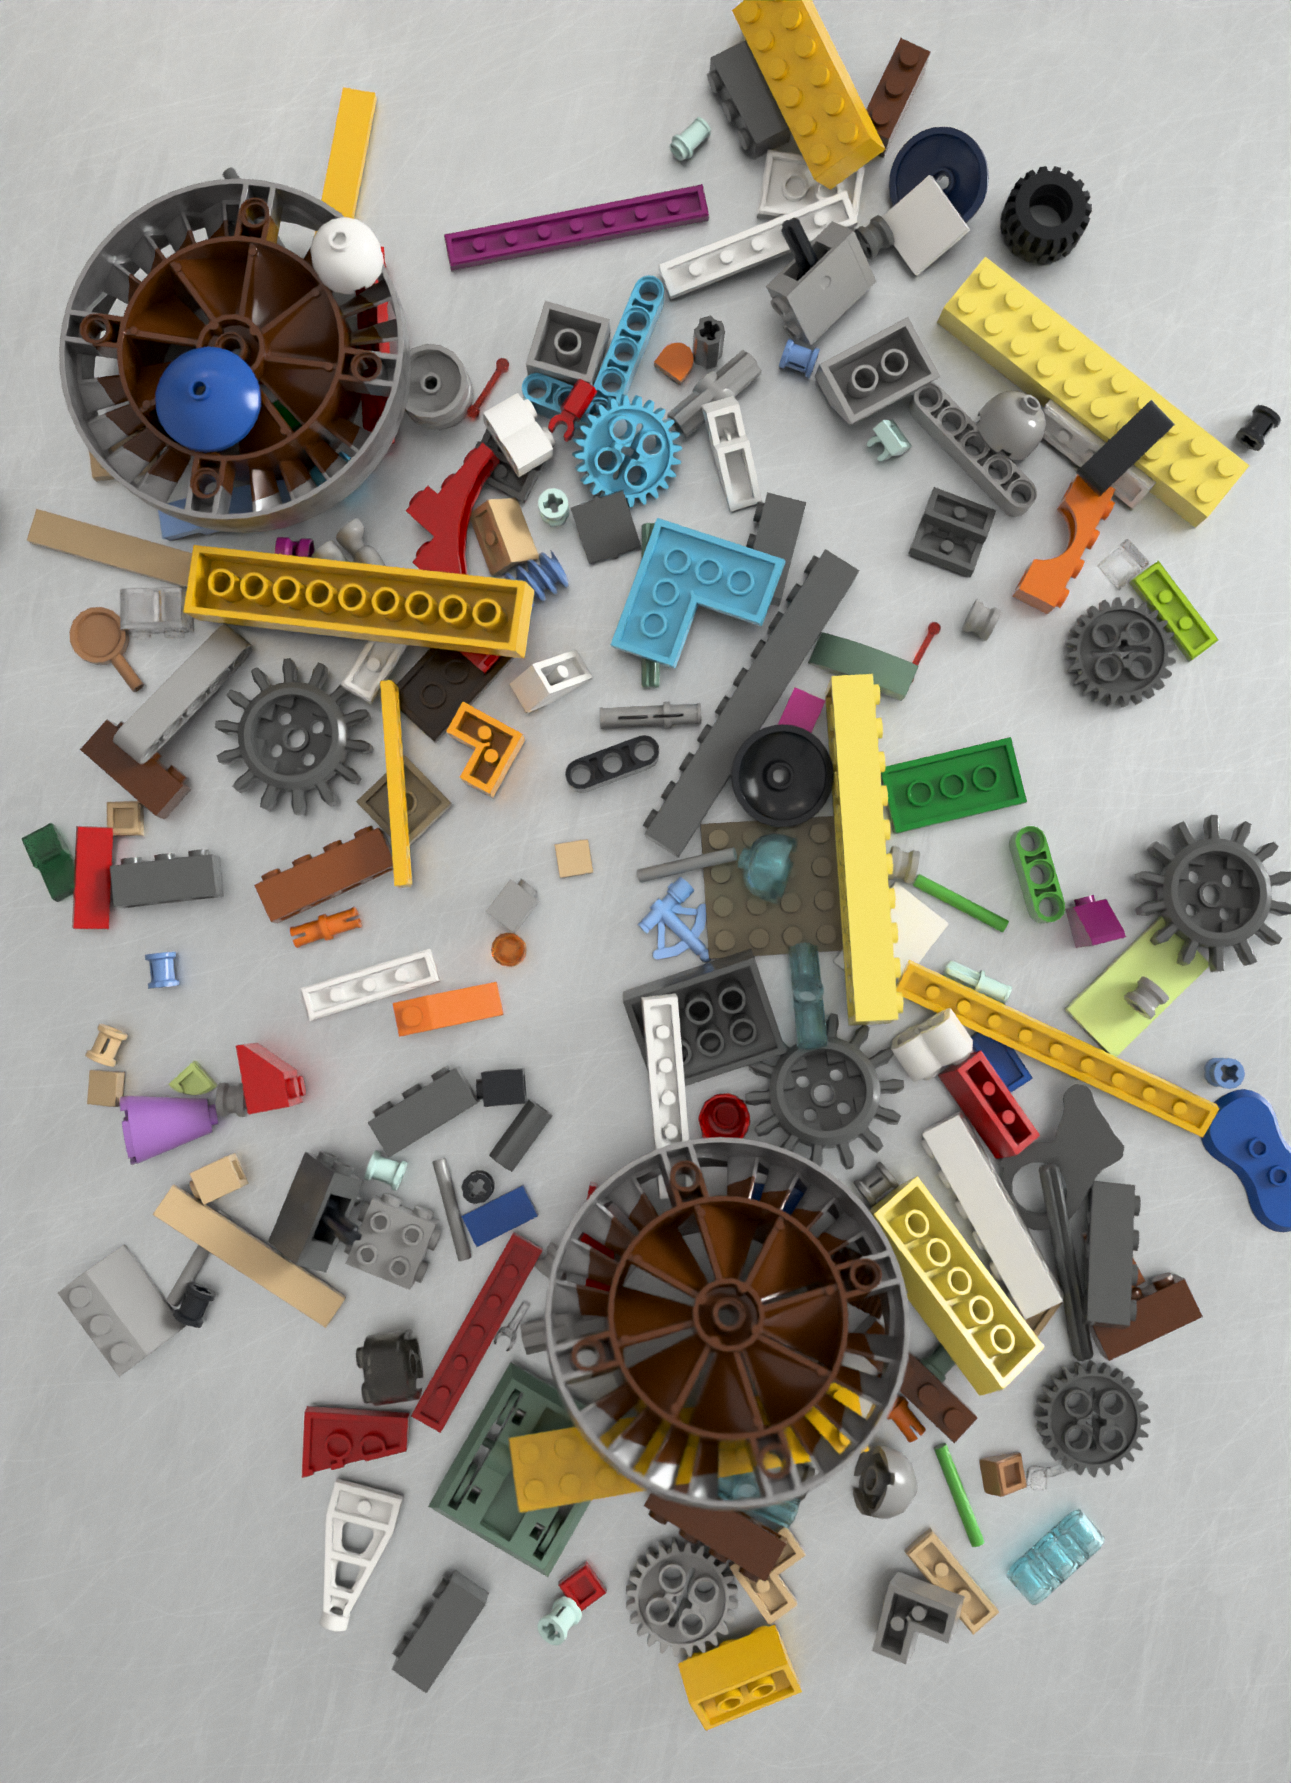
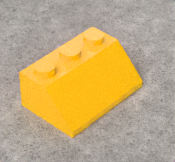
M775 1625L758 1627L750 1635L737 1640H726L715 1649L705 1653H693L692 1657L688 1656L685 1661L678 1663L689 1704L706 1731L802 1692L783 1640Z

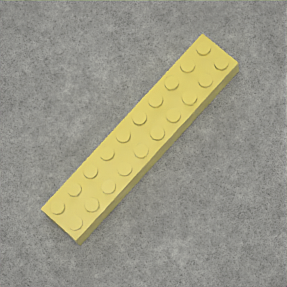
M987 257L980 262L943 307L937 321L940 326L1026 394L1034 396L1042 407L1052 399L1106 443L1152 400L1175 425L1134 465L1156 482L1150 492L1195 528L1212 513L1250 466Z
M873 674L831 676L825 691L829 755L834 774L832 803L848 1026L889 1024L898 1020V1013H903L902 992H896V978L901 977L899 957H894L893 944L898 943V927L896 922L891 923V909H895L896 898L894 888H889L888 874H893V859L891 853L886 854V840H890L889 819H884L883 806L888 805V791L886 785H881V772H885L884 751L879 752L878 739L883 737L882 718H876V705H880L879 684L873 683Z

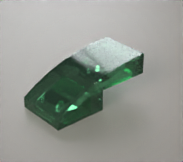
M49 823L21 838L33 867L40 871L51 898L59 902L72 895L74 891L75 860L55 825Z

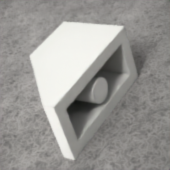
M575 649L532 664L511 682L510 686L524 710L528 713L551 704L590 681L593 677Z

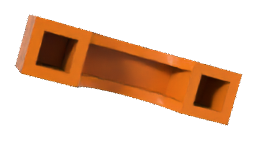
M1078 474L1072 479L1057 508L1065 519L1069 530V541L1065 552L1053 559H1034L1026 568L1012 597L1045 614H1049L1055 606L1058 608L1062 607L1070 590L1065 588L1070 577L1076 579L1085 563L1084 560L1080 559L1085 548L1090 550L1100 534V531L1096 530L1100 519L1106 520L1114 507L1115 502L1110 499L1116 490L1115 488L1110 486L1099 497Z

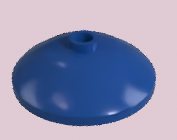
M217 347L197 348L177 357L163 372L156 390V411L161 425L177 443L199 452L221 451L241 441L254 426L261 407L260 386L251 368L236 354ZM206 387L202 395H196L198 388Z

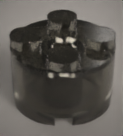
M411 1329L368 1335L363 1347H357L356 1362L359 1369L363 1368L364 1382L362 1383L361 1393L365 1404L372 1403L374 1406L418 1400L420 1398L422 1388H416L417 1378H423V1365L417 1339L410 1340L409 1338L413 1333Z

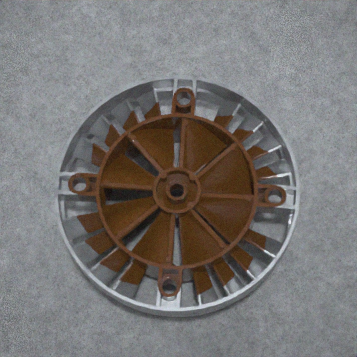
M222 179L197 183L169 192L133 212L110 232L86 262L67 302L61 327L59 369L62 389L70 416L88 450L112 477L146 504L182 521L217 531L251 533L286 528L322 514L343 501L370 476L386 455L404 416L409 396L411 359L405 315L398 293L384 264L381 274L377 278L378 283L339 306L332 294L334 291L322 283L314 270L311 250L309 249L304 259H302L291 250L277 244L281 221L318 231L328 221L344 217L337 210L303 191L263 180ZM256 219H263L262 222L253 224ZM237 220L234 236H229L228 221ZM205 228L208 239L196 243L192 232ZM171 244L175 253L166 258L160 250ZM140 268L147 274L142 282L134 276ZM116 299L128 304L123 316L108 315ZM390 301L395 319L352 332L346 319L347 317ZM200 308L210 320L207 325L194 314ZM106 330L105 335L100 338L101 332ZM398 341V355L357 349L359 345ZM170 344L196 348L217 347L230 352L241 349L238 356L251 368L258 383L261 381L302 424V427L296 432L292 431L260 388V412L250 432L239 441L240 455L223 456L217 452H199L177 443L161 425L155 404L159 380L166 368L173 362L164 363ZM96 356L117 359L119 375L94 378ZM377 368L373 376L363 377L367 369ZM362 393L389 397L372 433L354 424ZM127 401L130 403L102 415H98L97 412L98 410ZM147 427L114 452L111 450V447L141 428ZM342 442L356 452L348 463L335 452ZM165 447H167V449L162 453L158 460L143 476L139 483L137 484L136 482H134L133 480L145 469V467ZM187 465L192 467L185 509L167 504ZM315 465L327 480L318 487L309 474ZM278 480L285 481L291 497V501L282 504L276 481ZM217 482L215 490L210 494H205L206 487L210 483ZM233 485L239 487L251 486L253 512L228 514Z
M714 1137L674 1143L649 1152L615 1172L593 1192L569 1224L558 1247L546 1293L544 1327L551 1374L558 1394L571 1420L583 1438L611 1467L639 1487L662 1498L691 1507L723 1511L759 1509L804 1495L830 1480L854 1461L883 1426L902 1385L908 1360L910 1315L906 1287L893 1249L876 1219L864 1203L845 1184L811 1160L769 1143L744 1138ZM700 1167H728L727 1196L709 1197ZM757 1172L767 1175L760 1201L751 1199ZM681 1174L687 1175L691 1178L693 1185L682 1187L677 1184L675 1177ZM662 1175L672 1208L659 1216L640 1185ZM795 1187L803 1192L804 1195L790 1216L782 1211ZM612 1203L640 1231L637 1236L607 1209ZM828 1211L836 1221L816 1238L809 1229ZM584 1233L622 1257L620 1262L581 1242L580 1239ZM694 1233L701 1234L715 1281L708 1282L682 1236ZM752 1240L763 1244L745 1282L740 1281V1277ZM855 1242L863 1257L835 1265L830 1256L850 1243ZM637 1267L695 1300L692 1306L628 1288L624 1285ZM564 1271L611 1286L610 1291L562 1280ZM856 1271L865 1272L869 1276V1286H864L857 1282L855 1279ZM806 1287L808 1290L807 1292L763 1305L765 1301L799 1288ZM879 1294L885 1335L849 1333L847 1304ZM721 1310L731 1311L735 1316L736 1323L731 1326L724 1325L718 1318V1312ZM555 1313L603 1316L604 1332L557 1345ZM691 1328L692 1335L628 1368L626 1367L624 1348ZM766 1336H769V1337H771V1338H773V1339H775V1340H777V1341H779V1342H781V1343H783V1344H785V1345H787V1346H789V1347H791V1348H793V1349H795V1350H797V1351H799V1352H801V1353H803V1354H805V1355H807V1356H809V1357H811V1358L817 1360V1361H818V1364L815 1363V1362H813V1361H811V1360H809L808 1358H806V1357H804V1356H802V1355H800V1354H798V1353H796V1352L790 1350L789 1348H787V1347H785V1346H783V1345H781V1344H779V1343H777V1342H775V1341L769 1339V1338L766 1337ZM583 1350H590L596 1355L597 1362L591 1367L582 1366L577 1360V1354ZM847 1352L883 1361L881 1378L841 1365L844 1353ZM709 1353H714L687 1425L682 1422L679 1414ZM740 1353L743 1354L769 1425L763 1423ZM613 1373L618 1388L579 1411L569 1392L568 1385ZM832 1382L872 1403L866 1419L826 1393ZM813 1407L851 1441L840 1454L805 1416ZM630 1409H633L638 1416L608 1448L604 1446L599 1438ZM789 1428L793 1430L819 1472L801 1483L784 1433ZM656 1431H658L665 1438L646 1475L642 1476L634 1471L633 1468ZM686 1446L697 1448L688 1494L673 1490ZM746 1447L761 1496L737 1500H718L719 1450H734ZM766 1454H774L780 1459L781 1470L779 1473L769 1472L765 1468L764 1456Z

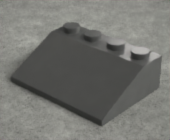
M752 949L623 991V1004L646 1068L647 1060L641 997L666 994L677 995L685 1086L787 1053Z

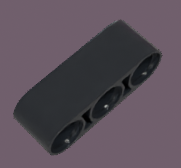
M1150 400L1076 473L1100 497L1175 424Z
M642 735L576 759L566 768L567 784L575 792L586 793L648 770L658 762L659 745L651 736ZM640 745H648L653 749L654 755L649 760H639L634 754L636 748ZM611 756L618 757L622 761V767L614 773L606 771L603 767L604 761ZM578 768H584L590 772L591 776L587 783L580 785L572 781L573 772Z

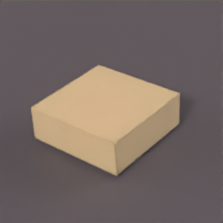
M139 801L107 802V827L113 828V836H144V805Z
M588 839L555 844L560 878L593 873Z

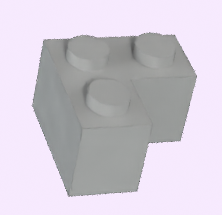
M898 1571L888 1585L872 1651L906 1664L915 1650L919 1633L949 1644L956 1632L965 1596Z

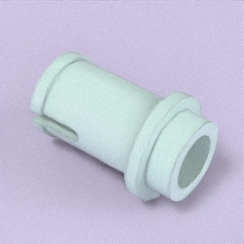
M697 117L680 135H674L672 143L669 145L672 154L681 161L692 157V151L711 135L709 125L704 119Z

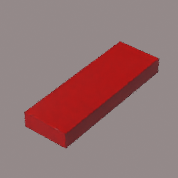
M76 826L73 929H109L110 866H112L113 845L112 827Z

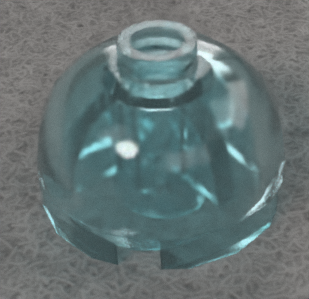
M776 833L765 834L757 838L750 849L743 848L738 868L743 869V882L754 896L774 904L779 903L778 897L782 898L794 862H791V858H788L790 851L796 853L797 838Z

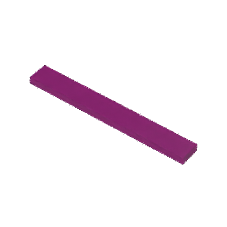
M703 184L445 234L444 238L451 271L705 222L709 221V212Z

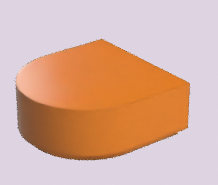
M671 343L663 349L654 361V367L681 385L693 368V353L683 343Z

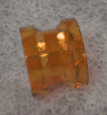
M507 932L495 938L492 943L491 952L497 963L502 966L513 967L523 962L526 957L527 948L521 937Z

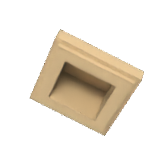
M90 1070L87 1104L108 1107L120 1106V1097H123L125 1072Z

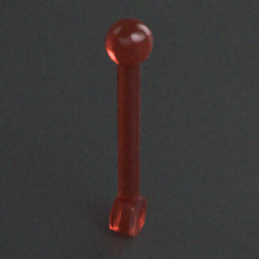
M500 358L497 360L496 370L474 405L469 406L467 409V415L470 418H477L479 416V408L501 373L508 371L509 362L507 359Z
M931 622L928 625L929 632L912 662L913 664L919 665L934 635L939 634L941 631V626L938 622Z

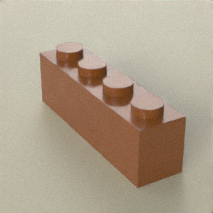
M372 826L365 827L354 833L355 839L344 844L342 840L332 842L323 847L324 853L312 858L311 854L294 860L292 862L294 867L281 872L280 869H275L262 875L263 881L254 886L270 921L278 924L393 871L392 848L384 831L379 827L373 829Z

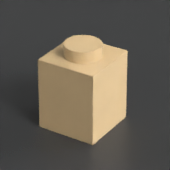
M235 1153L189 1173L192 1178L190 1181L191 1191L197 1200H202L203 1205L249 1184Z

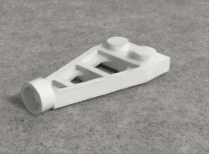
M336 1479L326 1513L324 1606L320 1619L322 1627L332 1631H345L347 1629L350 1612L395 1530L403 1500L402 1495ZM347 1522L369 1527L373 1530V1538L366 1551L361 1554L347 1551L342 1545V1528ZM339 1561L355 1564L360 1567L354 1586L351 1588L337 1585L335 1582L337 1563Z

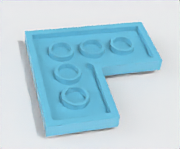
M657 518L610 645L613 648L675 669L698 605L762 626L784 568L785 560Z

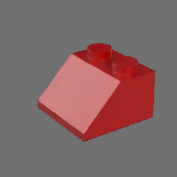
M259 1043L236 1045L248 1115L303 1103L302 1096L306 1095L305 1082L302 1076H298L297 1069Z

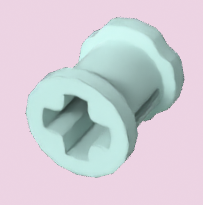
M552 488L545 490L540 495L538 507L543 522L552 527L563 525L569 517L568 499L565 493L559 489ZM556 503L558 512L552 513L549 504Z
M375 1150L368 1164L364 1179L368 1181L371 1179L391 1185V1190L397 1191L404 1177L408 1162L402 1161L399 1163L381 1156V1152Z
M565 1596L553 1603V1610L549 1615H544L537 1625L540 1636L546 1642L555 1646L561 1645L565 1641L569 1628L578 1624L582 1617L581 1609L577 1606L576 1602Z

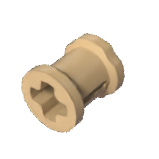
M99 1024L97 1027L99 1031L92 1049L87 1050L85 1056L100 1064L114 1067L116 1064L115 1055L122 1040H126L128 1034L114 1027ZM108 1039H110L108 1046L104 1052L105 1045Z

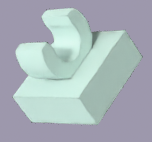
M894 420L881 421L873 428L878 436H873L867 442L869 448L876 446L879 442L884 445V452L877 457L878 461L888 460L891 456L903 455L912 447Z

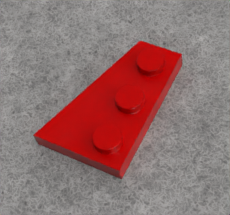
M307 1406L304 1412L302 1478L312 1476L317 1471L329 1468L331 1470L343 1468L345 1464L360 1460L367 1462L406 1452L409 1444L410 1413Z

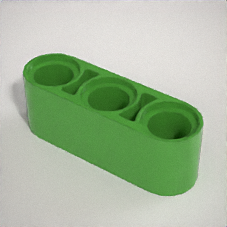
M1026 826L1014 832L1009 840V849L1028 914L1035 922H1054L1063 916L1065 901L1047 839L1043 831L1038 827ZM1023 834H1028L1033 838L1034 848L1032 851H1026L1022 848L1020 839ZM1033 866L1039 867L1044 873L1041 884L1034 883L1030 878V870ZM1044 898L1048 899L1053 905V912L1049 917L1044 916L1039 910V904Z

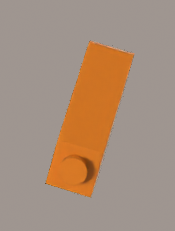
M497 982L392 1003L399 1037L504 1015Z

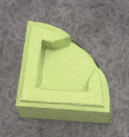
M193 1061L168 1084L175 1091L188 1095L205 1094L218 1087L217 1083L197 1061Z

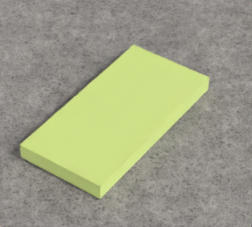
M1162 916L1156 919L1064 1009L1105 1052L1115 1057L1209 967L1208 961L1197 950L1190 964L1185 966L1177 964L1178 954L1185 941L1176 934H1173L1167 942L1157 945L1151 943L1150 939L1154 933L1166 925ZM1143 976L1157 984L1169 997L1165 1004H1160L1155 1009V1015L1152 1019H1147L1139 1014L1124 999L1128 992H1132L1138 987L1137 981Z

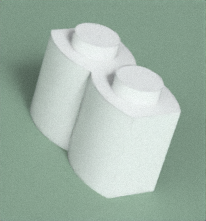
M516 393L483 412V422L514 472L520 477L553 458L552 446L555 445V441L550 431L546 427L541 429L535 421L537 413L530 400L526 399L523 401L520 395Z
M948 1008L931 1016L922 1024L913 1026L896 1036L892 1040L891 1050L914 1082L921 1079L930 1080L941 1071L942 1066L951 1063L958 1065L964 1062L970 1056L973 1040L952 1009Z

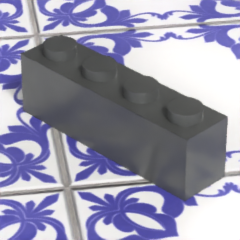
M1093 1181L1088 1190L1082 1325L1126 1329L1130 1326V1321L1136 1320L1137 1302L1131 1299L1132 1286L1137 1285L1138 1265L1132 1263L1133 1251H1137L1139 1247V1230H1134V1216H1139L1141 1200L1139 1195H1135V1185Z

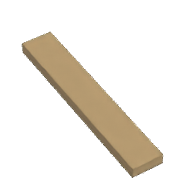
M36 509L27 537L29 543L187 588L192 553Z
M175 1184L170 1188L153 1213L155 1217L325 1328L346 1298V1296L302 1267L295 1265L291 1260L206 1204L203 1205L200 1200H197Z

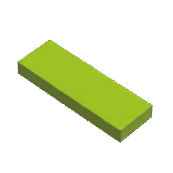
M1159 560L1129 582L1142 601L1147 603L1151 613L1155 610L1159 611L1156 617L1158 622L1168 621L1164 630L1166 632H1174V636L1171 639L1189 662L1219 641Z

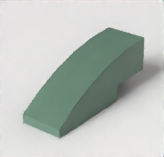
M824 632L821 633L808 664L836 676L873 674V683L879 684L880 692L900 701L906 697L919 667L916 664L881 650Z

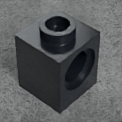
M525 1068L481 1072L482 1079H476L477 1099H483L484 1107L525 1104L527 1102Z

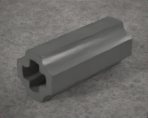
M711 315L700 318L693 335L692 353L696 365L703 366L706 370L717 367V362L723 354L725 337L722 321L714 319Z
M529 1099L489 1156L505 1169L512 1172L553 1115L538 1103Z

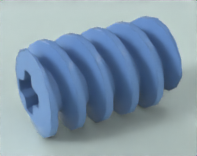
M550 550L552 558H549L543 552L539 554L540 565L529 559L527 561L528 572L521 566H517L516 579L509 573L504 574V579L526 581L534 590V595L542 601L546 600L544 592L546 588L554 595L557 594V582H560L565 588L569 587L567 576L552 550Z

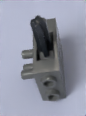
M319 1151V1154L315 1155L305 1152L268 1242L295 1265L326 1273L339 1241L351 1246L355 1240L360 1241L362 1234L358 1232L359 1226L348 1218L353 1206H358L361 1202L359 1191L363 1180L352 1173L353 1167L339 1162V1157L331 1153Z

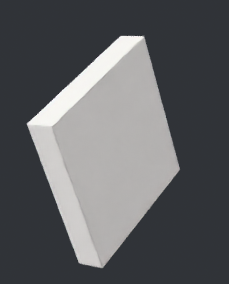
M930 175L882 216L892 230L895 248L915 275L923 272L970 231L940 186Z

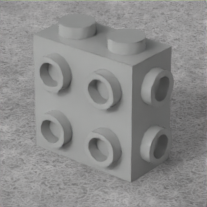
M383 1193L382 1197L376 1195L371 1199L370 1203L365 1201L360 1210L357 1220L362 1222L359 1233L362 1236L360 1241L355 1240L353 1245H346L344 1253L349 1254L346 1264L410 1290L415 1281L421 1283L429 1265L423 1262L428 1249L435 1250L441 1235V1231L436 1230L439 1220L432 1218L434 1213L423 1207L415 1206L412 1210L402 1206V1200L387 1193Z

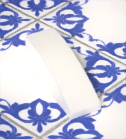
M734 396L701 405L715 463L730 512L755 505L758 501L762 502L750 442L745 433L738 401Z

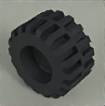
M1047 166L1039 167L1036 174L1032 169L1026 173L1024 179L1020 177L1011 190L1001 214L1000 220L1003 221L1000 226L1001 234H1007L1004 242L1007 246H1014L1012 252L1016 256L1020 253L1025 255L1024 261L1031 262L1032 258L1037 259V264H1045L1048 258L1051 263L1057 262L1061 255L1065 258L1076 247L1089 224V215L1092 212V204H1088L1090 199L1089 191H1082L1084 183L1081 179L1077 181L1072 179L1074 173L1069 170L1066 174L1060 172L1061 167L1054 166L1052 171H1048ZM1035 205L1048 206L1057 212L1062 224L1053 227L1044 226L1032 217L1029 208Z

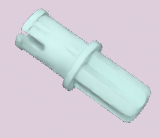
M950 961L943 973V976L1003 1004L1007 1002L1012 990L1011 986L986 976L985 971L977 972L955 961Z

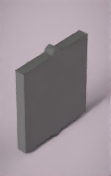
M623 490L603 497L595 495L593 500L570 508L589 564L610 557L617 559L619 554L641 547Z

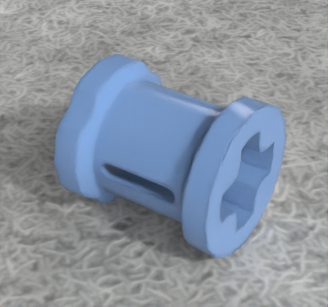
M788 338L779 367L784 369L787 366L805 373V377L810 378L820 349L815 348L811 350L794 344V340Z
M176 952L145 955V960L149 961L151 976L148 989L179 986V980L175 979L173 961L177 957Z
M1212 1058L1204 1066V1078L1214 1087L1220 1086L1233 1089L1241 1085L1244 1080V1067L1236 1059ZM1221 1067H1227L1225 1074L1228 1077L1226 1079H1221L1223 1075Z

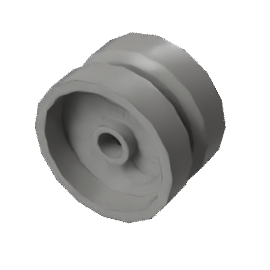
M424 344L410 350L411 378L409 396L405 408L406 413L415 423L426 429L443 430L455 426L465 418L472 405L473 398L472 384L463 363L453 351L442 345Z

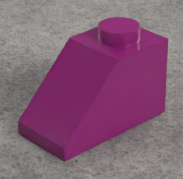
M1094 895L1075 899V907L1065 909L1076 948L1094 946L1126 937L1125 931L1107 899L1095 901Z

